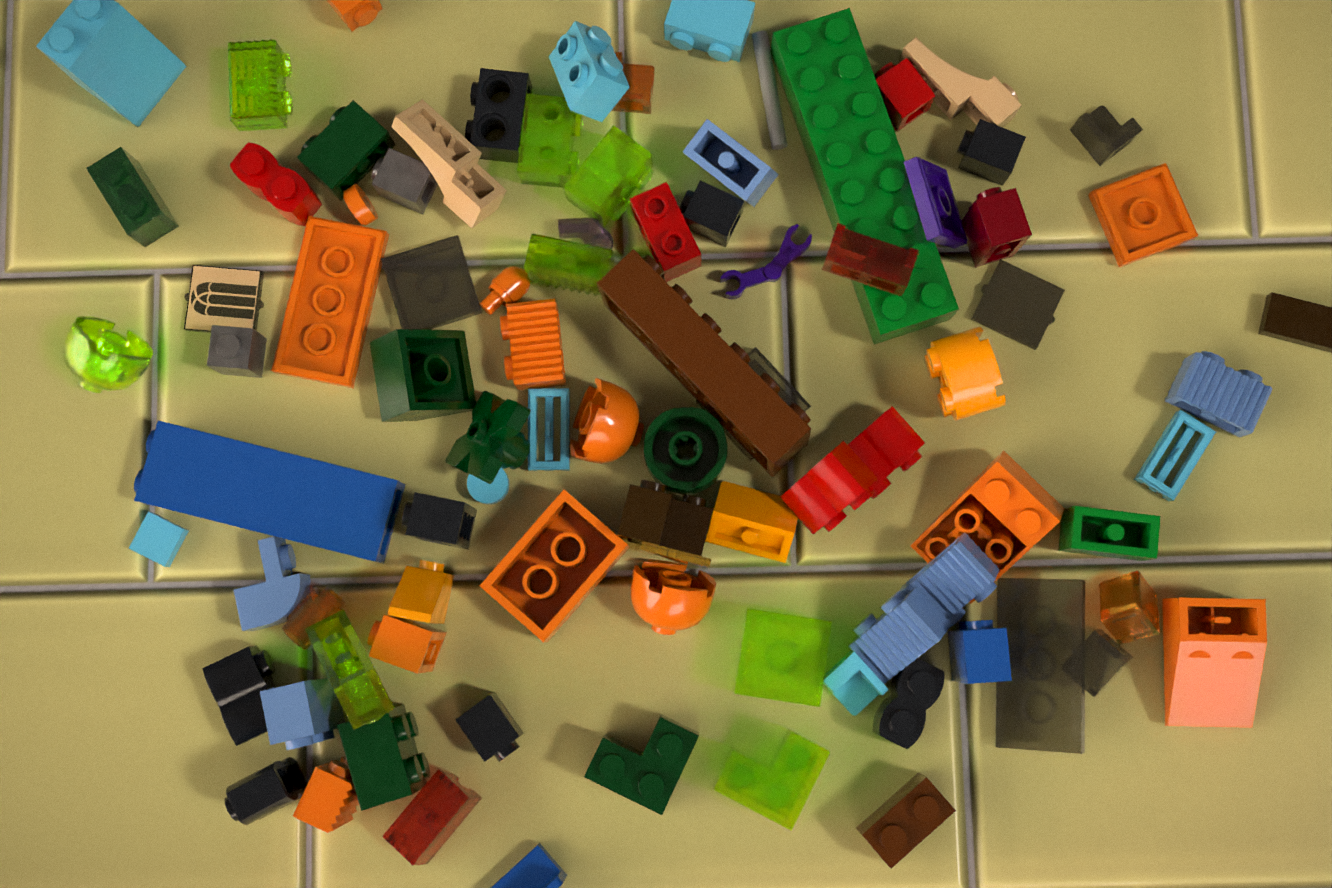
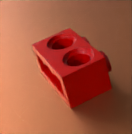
M667 182L629 199L632 216L653 259L664 271V274L661 276L666 282L701 267L702 254Z

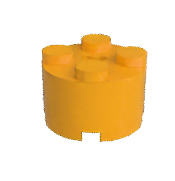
M980 326L931 341V348L926 349L927 355H924L930 378L938 377L942 387L939 389L940 393L937 394V400L943 417L952 415L954 420L957 421L1006 405L1005 395L999 397L996 395L995 386L1001 385L1003 382L988 338L979 341L984 331Z

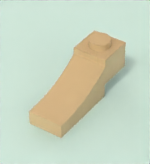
M917 37L903 48L898 63L908 58L936 95L934 99L935 104L950 120L963 110L976 125L982 119L1003 128L1013 120L1022 106L1018 102L1016 92L1008 84L1001 83L995 76L988 81L962 72L935 55Z
M422 99L395 116L391 127L411 146L429 169L444 195L442 202L471 228L475 227L498 209L507 190L477 164L482 153Z

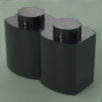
M257 645L248 646L202 668L209 689L220 708L226 728L236 746L268 732L260 691L276 688L271 676V674L275 673V667L266 650L260 651Z
M917 658L894 676L891 682V695L882 701L874 715L873 732L905 749L910 748L919 739L924 729L926 710L936 702L941 694L945 679L944 671Z
M288 757L282 761H275L228 786L226 789L227 797L224 800L225 806L233 820H239L240 823L249 825L300 799L308 783L298 762L294 758Z

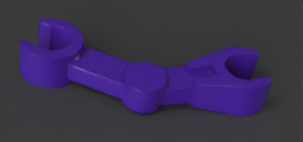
M793 225L787 230L778 254L765 267L745 273H740L736 270H728L723 273L720 283L726 282L729 279H735L740 284L737 290L726 292L725 298L737 299L742 296L747 288L766 282L778 281L786 266L808 250L812 241V234L807 237L803 244L796 245L791 241V236L796 233L799 225Z

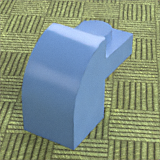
M273 536L257 540L266 582L233 590L242 631H257L283 624L294 618L303 609L308 600L311 588L310 575L302 573L293 575L292 569L296 568L295 553L291 544H286V540Z

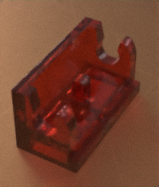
M838 223L822 270L902 296L908 286L919 250L914 248L907 250L845 229L846 225Z
M438 769L382 836L412 866L428 864L482 799L474 790L462 786L458 782L460 778L453 773Z

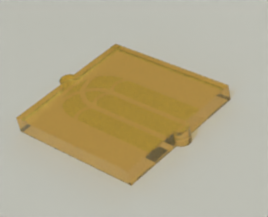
M643 541L636 543L634 550L635 552L698 568L710 567L711 563L710 558Z

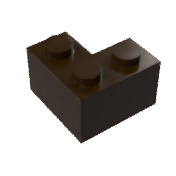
M641 480L640 486L630 484L617 535L623 541L635 544L647 542L659 545L656 547L663 551L670 548L666 551L671 553L682 551V553L675 554L687 555V557L689 555L702 556L713 508L705 507L707 500L687 494L682 495L681 501L672 499V494L666 493L665 485L652 481Z

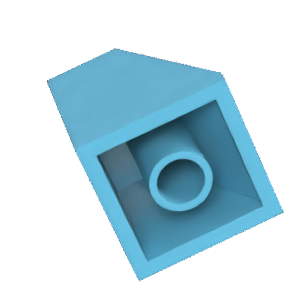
M73 0L36 45L40 51L78 85L136 127L141 125L187 67L115 0Z

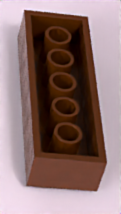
M633 249L596 283L605 307L773 478L808 445L811 428L807 424L811 419L799 405L794 402L788 405L778 395L781 389L768 374L763 372L759 376L748 365L751 359L738 344L733 342L729 346L718 335L722 330L707 313L700 317L690 306L693 302L690 296L678 284L671 287L661 277L664 271L652 257L646 255L642 258Z

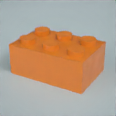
M563 490L479 586L542 642H549L630 547L566 490Z

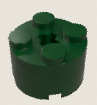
M694 407L673 408L661 413L650 424L644 440L646 466L654 481L665 485L667 491L682 495H692L704 491L717 481L725 467L728 446L724 429L718 420L707 411ZM689 443L693 444L694 458L690 459L685 456L681 460L677 457L678 444L684 447L689 445Z

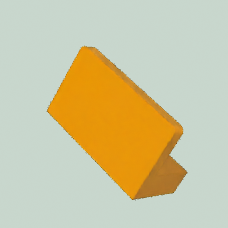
M722 481L705 542L786 563L798 517L780 498L781 496Z

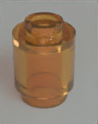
M314 587L286 617L288 622L282 629L296 645L307 650L312 644L318 645L345 616L341 608L345 602L329 587H326L323 591Z

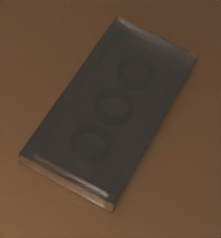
M999 578L997 584V628H1007L1012 681L996 682V747L1083 754L1085 753V580Z

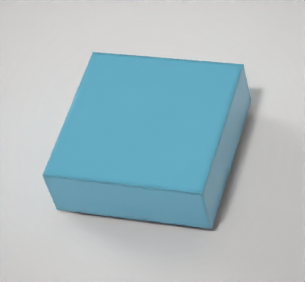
M148 511L129 549L164 567H170L189 530Z

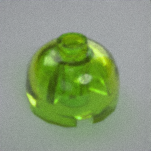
M93 316L77 317L68 330L63 354L64 362L72 375L78 379L79 385L88 391L101 393L103 390H124L140 380L150 364V359L153 355L152 348L145 340L130 330L127 332V338L113 331L116 323Z

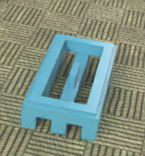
M528 389V409L531 410L528 416V441L530 443L528 471H570V389ZM545 397V461H537L538 398ZM554 397H561L560 461H554Z
M1183 410L1176 411L1134 480L1140 484H1146L1151 491L1162 494V498L1167 501H1174L1216 431ZM1182 423H1185L1187 426L1155 478L1152 477L1151 473ZM1194 432L1201 433L1169 487L1163 484Z

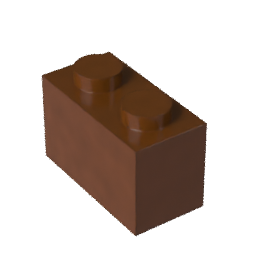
M918 772L856 829L892 869L956 810L932 782Z

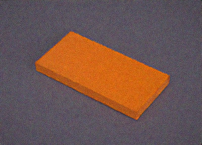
M308 216L272 372L354 389L389 238L387 231Z

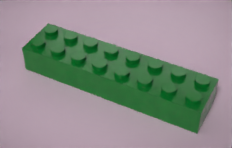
M850 8L773 32L770 48L771 56L873 344L875 345L951 320L959 310L936 244L926 239L905 169V159Z

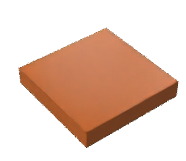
M1166 163L1095 189L1088 194L1119 268L1198 237Z

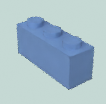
M336 677L302 681L260 691L270 745L285 742L286 750L312 745L335 738L333 730L338 728L337 725L345 723Z

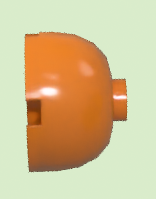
M596 378L594 381L597 388L588 387L574 419L573 428H579L580 432L578 441L570 439L569 447L570 454L573 457L603 464L613 462L625 455L630 446L636 447L642 437L644 425L639 422V409L635 398L627 390L611 382Z
M662 560L643 561L642 569L637 564L634 566L631 578L630 596L634 610L641 619L652 625L651 629L659 634L674 635L676 630L689 629L698 625L709 612L717 585L713 577L701 570L698 572V577L686 574L684 571H686L687 565Z

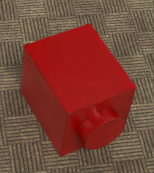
M905 58L897 65L890 62L874 75L892 126L897 132L927 112L936 95L908 58Z

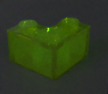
M788 728L769 766L731 747L713 782V790L792 831L831 751Z

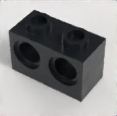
M480 68L479 82L472 83L470 94L471 106H475L473 120H467L465 128V138L482 153L479 159L523 164L533 89L529 73ZM505 91L510 93L509 97L503 102L491 101L492 96L497 92ZM501 129L505 131L503 137L497 141L485 139L491 130Z
M415 492L413 502L407 501L405 505L402 526L407 527L405 535L416 539L469 550L477 509L465 502Z

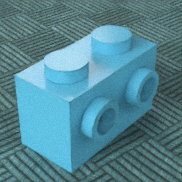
M575 21L566 34L560 37L555 49L549 55L570 111L603 122L630 88L622 70L623 65L617 58L611 45L610 36L598 26L589 27Z

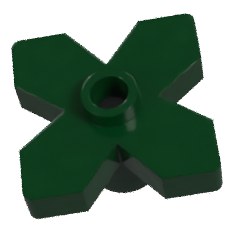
M483 391L472 410V423L467 433L455 441L445 462L488 484L494 481L500 468L505 469L509 467L510 469H517L526 460L530 450L529 441L525 439L524 434L520 431L531 410L510 399L505 401L493 393Z

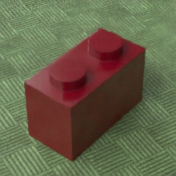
M994 187L979 193L976 196L977 199L968 208V212L962 219L968 240L967 246L975 268L1013 257L1031 237L1032 232L1016 188L1002 192L1001 187Z

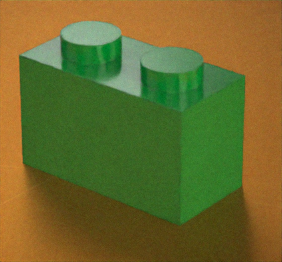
M1082 506L1066 508L1061 518L1058 551L1136 561L1157 559L1161 516Z

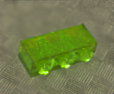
M344 609L305 628L332 689L353 730L365 724L374 723L384 714L395 709Z

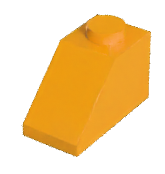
M420 560L419 568L406 566L390 603L387 615L426 623L444 624L454 575L443 573L445 564Z

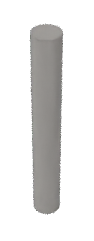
M758 31L752 34L771 148L779 150L787 147V140L768 34L766 31Z

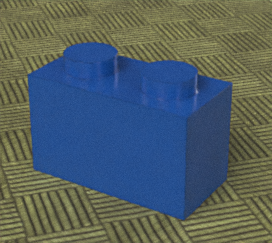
M993 620L958 622L959 630L947 631L952 681L965 684L1012 681L1007 628H993Z

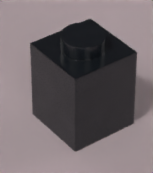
M980 119L973 132L966 129L961 139L957 153L962 154L963 157L958 168L1003 186L1013 171L1026 137Z
M700 180L695 192L691 190L686 192L680 205V210L690 231L726 247L743 213L744 200Z
M496 693L489 694L455 719L484 762L493 756L500 762L520 747L515 740L524 733Z

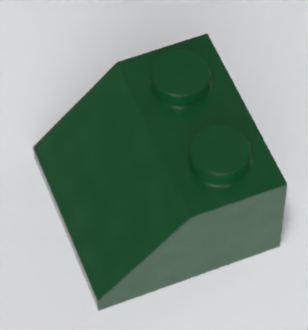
M396 329L369 342L382 422L419 421L469 412L475 407L476 398L465 331Z

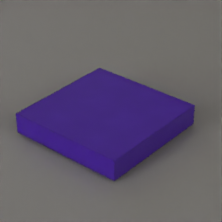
M919 157L905 161V169L927 241L953 249L967 244L968 240L947 170Z

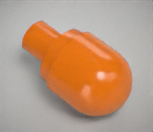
M518 266L504 269L491 281L492 284L488 286L491 293L479 303L487 314L491 315L501 305L506 307V304L519 301L530 288L528 273Z

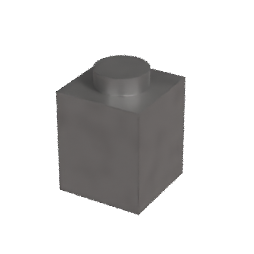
M389 148L385 157L378 159L372 171V185L381 197L424 214L437 187V182L423 162Z
M212 325L207 366L223 375L262 378L267 338L253 328Z

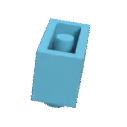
M672 0L664 22L665 40L670 41L674 47L681 50H691L694 48L707 52L711 58L718 61L728 62L734 60L740 62L754 20L755 2L749 0Z

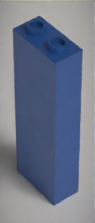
M158 421L156 428L150 432L146 442L148 455L144 469L138 472L134 482V491L136 492L134 501L384 564L406 484L395 479Z

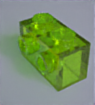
M526 93L517 168L521 184L569 188L570 175L577 176L579 151H573L574 138L582 136L583 115L570 111L565 97Z

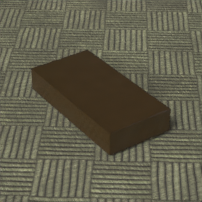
M1272 292L1266 296L1258 334L1332 353V307Z

